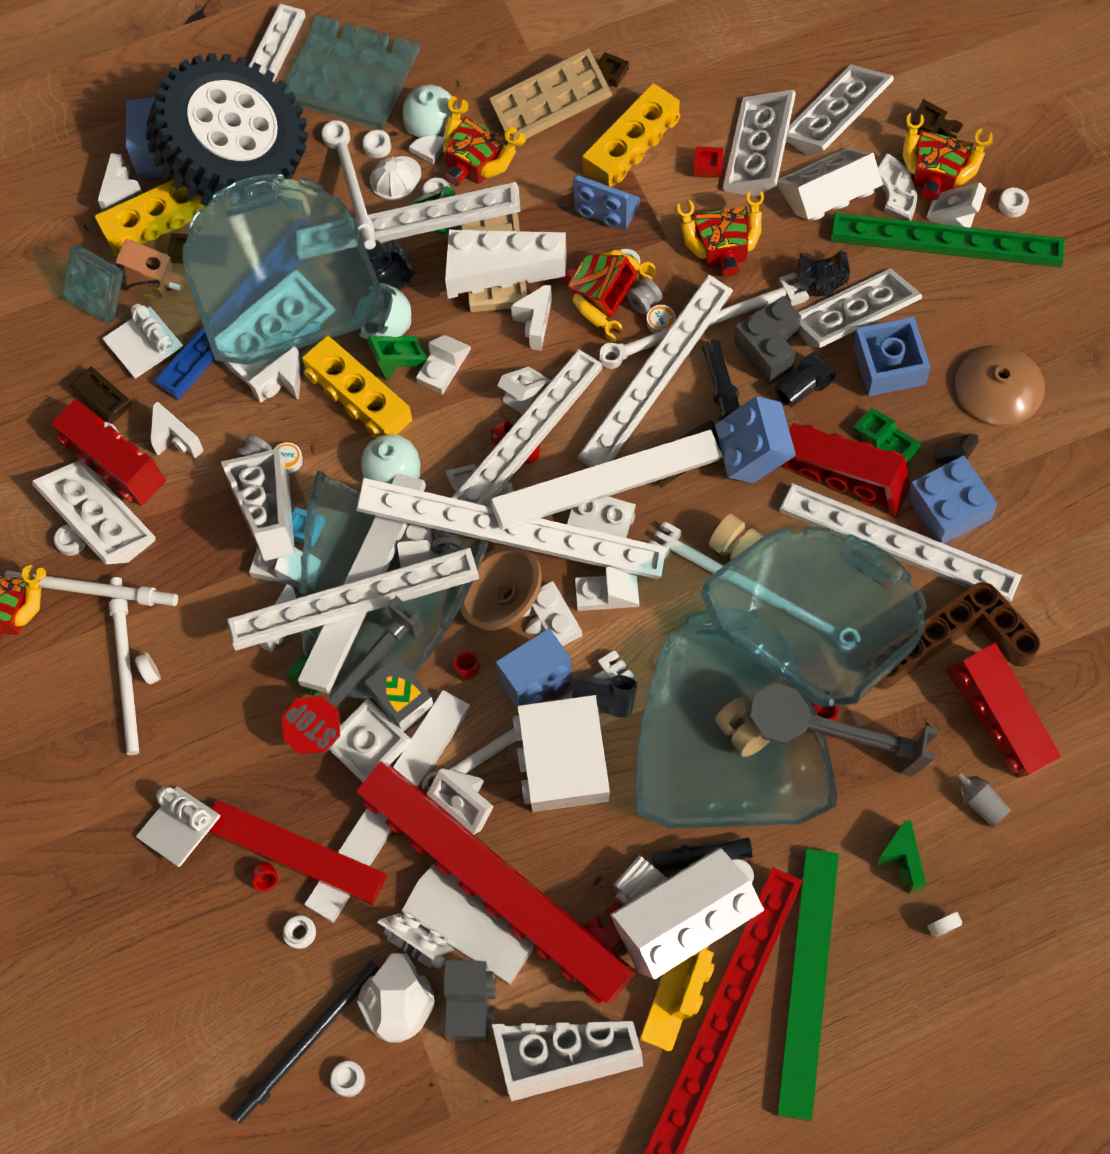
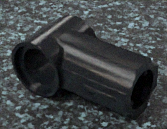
M812 352L801 361L796 371L775 386V392L785 406L792 408L814 390L822 391L829 386L835 379L837 372L817 352Z
M576 674L572 698L596 695L597 707L604 708L608 714L615 717H628L633 710L638 684L631 677L616 675L609 680Z

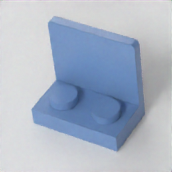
M576 175L573 179L575 212H578L583 217L602 221L610 227L627 230L640 205V197Z

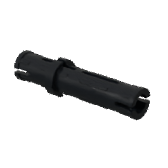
M749 837L697 846L681 844L680 848L652 851L653 867L659 872L686 868L717 848H722L731 860L752 858L751 841Z

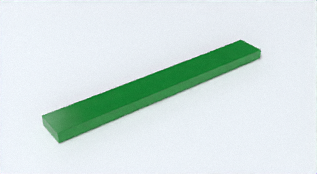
M834 212L830 242L1061 268L1064 260L1065 238Z
M806 849L777 1117L810 1122L813 1117L839 853Z

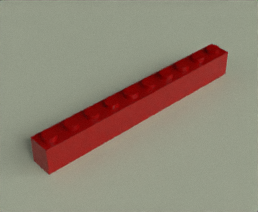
M380 761L356 791L364 798L361 803L374 814L381 812L388 818L385 824L399 835L402 832L412 839L409 844L422 855L428 852L434 857L436 861L433 864L447 876L452 873L461 881L458 886L472 897L475 894L480 896L485 901L483 907L497 918L502 915L510 922L508 928L521 939L527 936L536 944L533 947L535 952L547 961L553 958L561 965L558 969L559 972L573 983L579 980L587 987L584 993L600 1005L602 1001L606 1004L613 1003L637 971L478 837L473 835L392 765Z

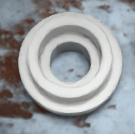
M294 916L283 927V938L294 949L308 947L316 937V927L312 920L306 916ZM298 928L306 930L302 938L294 937V933Z

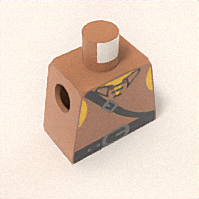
M125 238L115 262L120 290L158 299L164 297L167 288L182 291L186 275L172 271L171 257Z

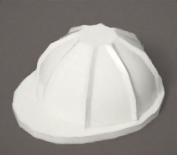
M405 156L381 160L371 173V188L382 199L391 201L403 199L411 194L420 181V165L416 160Z

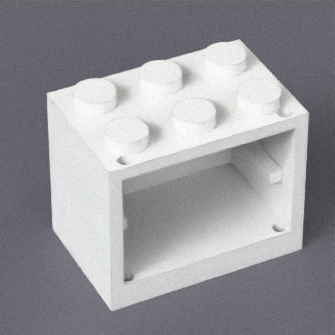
M596 695L518 706L519 715L513 716L516 741H523V747L517 748L520 773L527 772L528 778L527 780H521L525 805L531 804L532 812L609 802L610 789Z

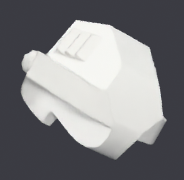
M390 953L375 976H371L362 986L357 1003L369 1029L375 1036L389 1043H401L413 1037L421 1030L435 1007V996L432 985L425 976L417 973L416 967L408 953Z

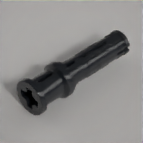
M713 339L711 343L714 350L711 351L708 341L703 343L702 350L715 387L713 400L719 406L721 412L719 420L721 421L740 408L738 401L740 393L738 388L731 383L719 340Z

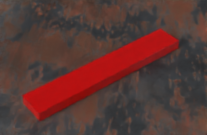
M218 799L212 808L221 817L208 833L373 906L388 877L382 871Z

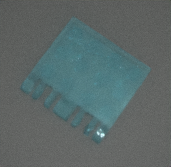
M317 14L312 22L311 31L285 82L287 86L284 93H294L296 100L293 105L300 104L302 108L383 130L419 53L420 43L409 39L405 43V38L397 37L392 46L391 53L385 51L389 44V34L382 32L378 38L377 30L358 26L355 31V26L351 23H346L341 39L335 37L339 30V20L332 18L329 21V17Z

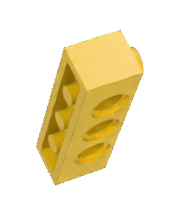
M653 83L582 156L583 173L596 182L613 187L616 182L620 183L625 178L627 171L634 164L637 165L641 162L645 152L651 146H656L659 143L663 133L669 127L673 128L680 118V100Z
M172 180L97 214L95 218L114 256H117L125 238L139 244L153 241L171 230L179 229L185 224L197 218L205 217L217 210L215 209V201L210 200L208 206L200 204L202 197L197 194L191 200L185 196L188 189L182 186L179 191L172 186L174 182Z
M327 335L302 357L306 377L314 384H321L331 400L334 402L339 400L344 405L346 412L354 420L359 418L365 423V428L373 437L377 438L387 434L397 435L412 421L410 406L330 336ZM334 371H340L336 375H330ZM353 389H361L357 393H350ZM373 407H381L377 411H370Z

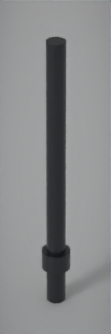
M370 961L260 1083L256 1081L247 1091L249 1093L247 1098L231 1114L240 1125L259 1104L263 1105L270 1098L271 1094L269 1092L360 993L364 983L371 976H375L379 971L377 965Z

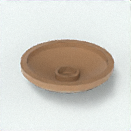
M990 346L974 351L962 361L955 376L954 390L962 409L976 421L994 427H1011L1027 421L1037 412L1044 398L1045 383L1039 367L1030 357L1013 348ZM999 374H1003L1008 378H1001Z
M513 546L496 548L482 556L475 563L479 579L462 584L459 593V606L463 617L474 627L486 631L502 629L524 616L536 600L542 582L541 566L537 558L530 551Z

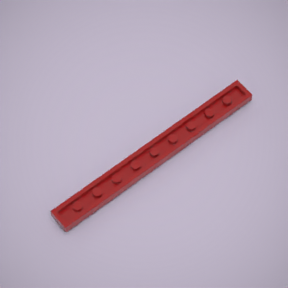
M772 867L759 895V901L764 911L747 922L644 1154L684 1153L803 880Z

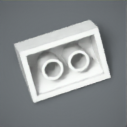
M850 147L788 174L777 181L778 189L796 216L808 219L809 221L822 218L825 215L824 212L832 208L840 209L849 205V200L856 197H867L874 193L875 188L883 185L874 154Z

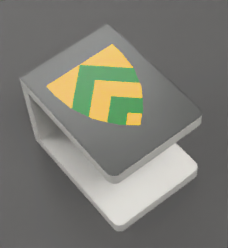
M394 657L365 681L370 689L369 695L403 732L426 715L433 706L431 695L398 657Z

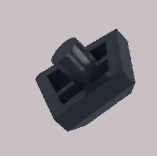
M970 433L937 443L934 446L936 464H948L962 456L968 459L979 442L978 435Z

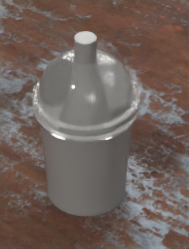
M962 773L957 776L962 782L959 789L960 796L963 799L962 802L965 805L968 804L992 828L1011 811L991 788L986 779L984 780L979 776L966 778Z

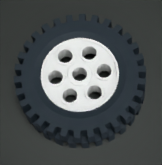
M211 53L207 55L205 62L201 55L194 56L191 64L187 59L182 61L178 69L174 67L170 70L168 77L165 76L147 119L146 140H150L148 150L149 153H156L153 159L156 167L164 165L161 172L162 176L166 180L173 176L175 180L172 186L178 191L182 186L186 187L188 190L185 196L191 200L197 194L202 197L200 204L208 206L210 200L216 201L215 209L224 210L227 203H230L231 211H239L243 203L246 210L254 209L257 202L261 207L266 205L270 198L274 200L273 193L290 181L307 146L305 143L308 139V132L304 131L307 126L306 118H300L303 113L300 104L293 106L296 100L294 93H284L287 85L282 80L277 84L272 81L275 76L273 72L268 70L264 75L259 72L262 65L254 62L252 68L245 65L246 58L240 56L236 63L231 62V54H223L221 60L217 61L216 53Z

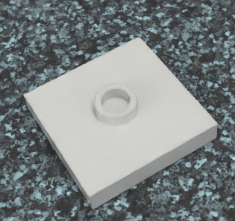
M367 698L340 725L341 737L329 750L364 782L380 761L391 764L413 741Z

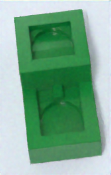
M873 407L853 426V430L865 442L875 448L885 451L894 450L900 453L902 456H905L906 464L921 450L919 441L897 429L895 420Z

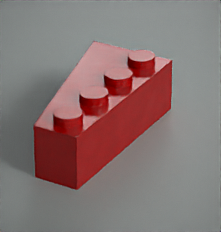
M77 399L51 423L57 432L54 436L55 439L66 449L72 446L77 450L75 456L87 467L92 463L98 468L96 474L104 482L110 484L113 481L119 486L116 491L129 503L134 499L142 506L167 481L149 455L146 453L142 454L131 441H125L112 426L108 425L105 428L103 420Z
M792 423L789 432L796 456L782 464V468L816 483H819L822 479L826 481L833 491L843 495L846 491L852 492L862 498L861 503L873 507L874 503L888 508L886 514L894 518L897 517L910 489L905 456L894 450L885 451L875 448L867 442H855L846 439L837 433L829 434L819 431L811 425Z
M996 643L945 669L990 735L992 741L1003 754L1008 769L1013 774H1016L1018 778L1030 775L1061 757Z

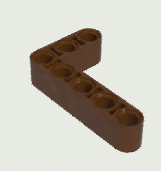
M979 582L873 657L868 672V679L874 687L887 689L977 625L993 644H997L1007 660L1018 667H1025L1033 661L1040 647V639L992 584ZM975 598H984L985 600H987L988 604H979L975 600ZM950 615H960L964 621H954ZM995 621H1004L1009 628H1001ZM926 632H936L940 639H931L927 636ZM1023 644L1028 647L1030 652H1022L1016 645ZM910 649L914 651L916 656H905L901 650ZM885 666L890 669L891 674H881L878 672L877 667Z

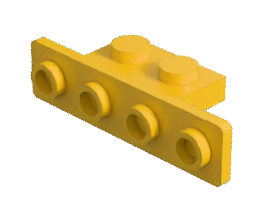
M708 946L662 974L640 1035L641 1041L667 1052L673 1049L682 1020L698 1013L703 1002V995L700 994L703 983H707L713 973L714 964L711 963L714 953L707 950Z

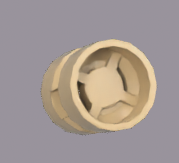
M729 514L714 531L709 541V547L723 556L730 554L731 562L743 570H747L762 552L767 538L753 528L746 530L743 521Z
M741 696L729 702L715 717V722L724 734L732 736L731 743L742 757L753 755L770 742L769 740L762 739L748 718L752 702L748 696Z

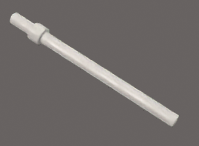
M342 141L336 145L357 219L355 223L357 233L362 237L364 247L366 249H373L376 245L373 236L375 231L374 225L366 212L348 146Z
M7 570L4 574L5 577L23 578L22 572ZM46 576L39 582L42 588L134 600L141 605L153 606L156 603L176 606L178 602L177 594L156 591L153 587L141 586L138 589Z
M119 577L109 580L110 585L122 586V579ZM111 597L109 613L113 617L126 753L127 755L139 754V743L126 625L128 604L126 599Z

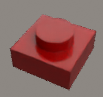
M696 146L693 176L721 178L724 148Z

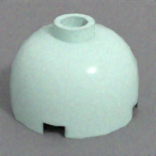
M432 84L422 85L409 93L403 104V123L408 134L412 137L415 135L420 138L429 135L444 137L448 116H452V111L448 106V102L452 97L451 94L442 87Z
M379 283L372 286L370 289L374 292L370 297L364 296L357 310L356 327L361 329L359 335L365 339L369 336H402L411 325L412 313L410 302L401 291L388 284Z
M393 434L379 436L369 442L363 450L361 458L363 478L392 484L397 473L418 479L420 477L421 463L419 453L413 444L402 436Z

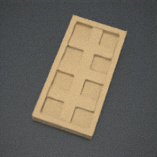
M588 48L491 97L490 101L504 131L506 132L509 127L517 128V133L514 135L515 140L520 132L527 139L611 97L612 93Z
M518 212L462 224V230L520 231ZM526 281L513 283L512 287L501 288V285L485 288L484 292L475 294L469 291L470 311L480 312L511 308L514 303L527 296Z

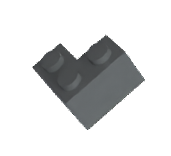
M784 296L737 324L735 329V345L769 385L791 372L794 366L796 352L787 341L799 334L801 315Z
M445 960L444 996L446 999L445 1037L447 1042L488 1043V1033H494L492 1024H495V1012H489L490 999H496L494 971H489L487 961Z

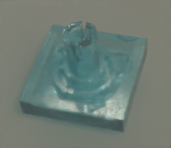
M79 245L73 246L69 251L62 298L102 321L109 323L115 320L123 270Z

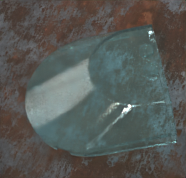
M265 174L234 182L212 196L213 201L204 210H198L188 227L189 235L186 244L183 245L184 270L216 361L249 365L286 353L294 346L299 349L320 342L327 335L333 338L358 330L386 306L382 289L352 214L337 196L334 198L323 190L322 185L301 177L300 181L285 179L283 174Z
M806 526L804 532L791 533L789 528H784L759 539L706 579L701 595L715 629L720 636L791 687L796 688L798 692L819 707L857 704L902 662L918 644L926 626L924 614L927 607L922 591L913 588L910 583L912 575L903 565L881 548L852 534H848L847 539L829 535L830 528Z

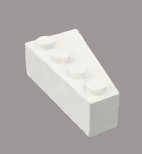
M280 448L222 461L221 464L230 488L264 561L295 554L289 474Z

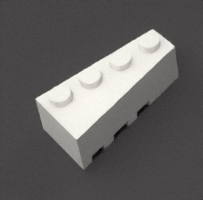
M449 230L445 275L448 298L458 297V293L472 291V294L484 292L485 288L500 285L501 288L512 287V284L516 282L527 281L528 283L564 277L567 253L566 232Z
M633 1021L588 1022V1024L570 1025L569 1022L556 1023V1025L522 1023L521 1026L492 1024L511 1101L643 1066L642 1052Z

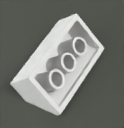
M717 848L612 912L610 916L638 973L656 979L761 913L764 909L750 880L722 848Z

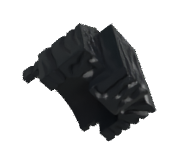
M394 239L383 244L376 240V245L373 249L364 248L365 260L357 265L359 276L370 288L376 284L384 283L400 291L408 285L415 271L411 268L408 254Z
M839 250L834 256L823 260H811L807 258V255L799 254L798 271L801 289L815 295V297L834 295L835 289L845 285L849 280L850 268L847 252Z

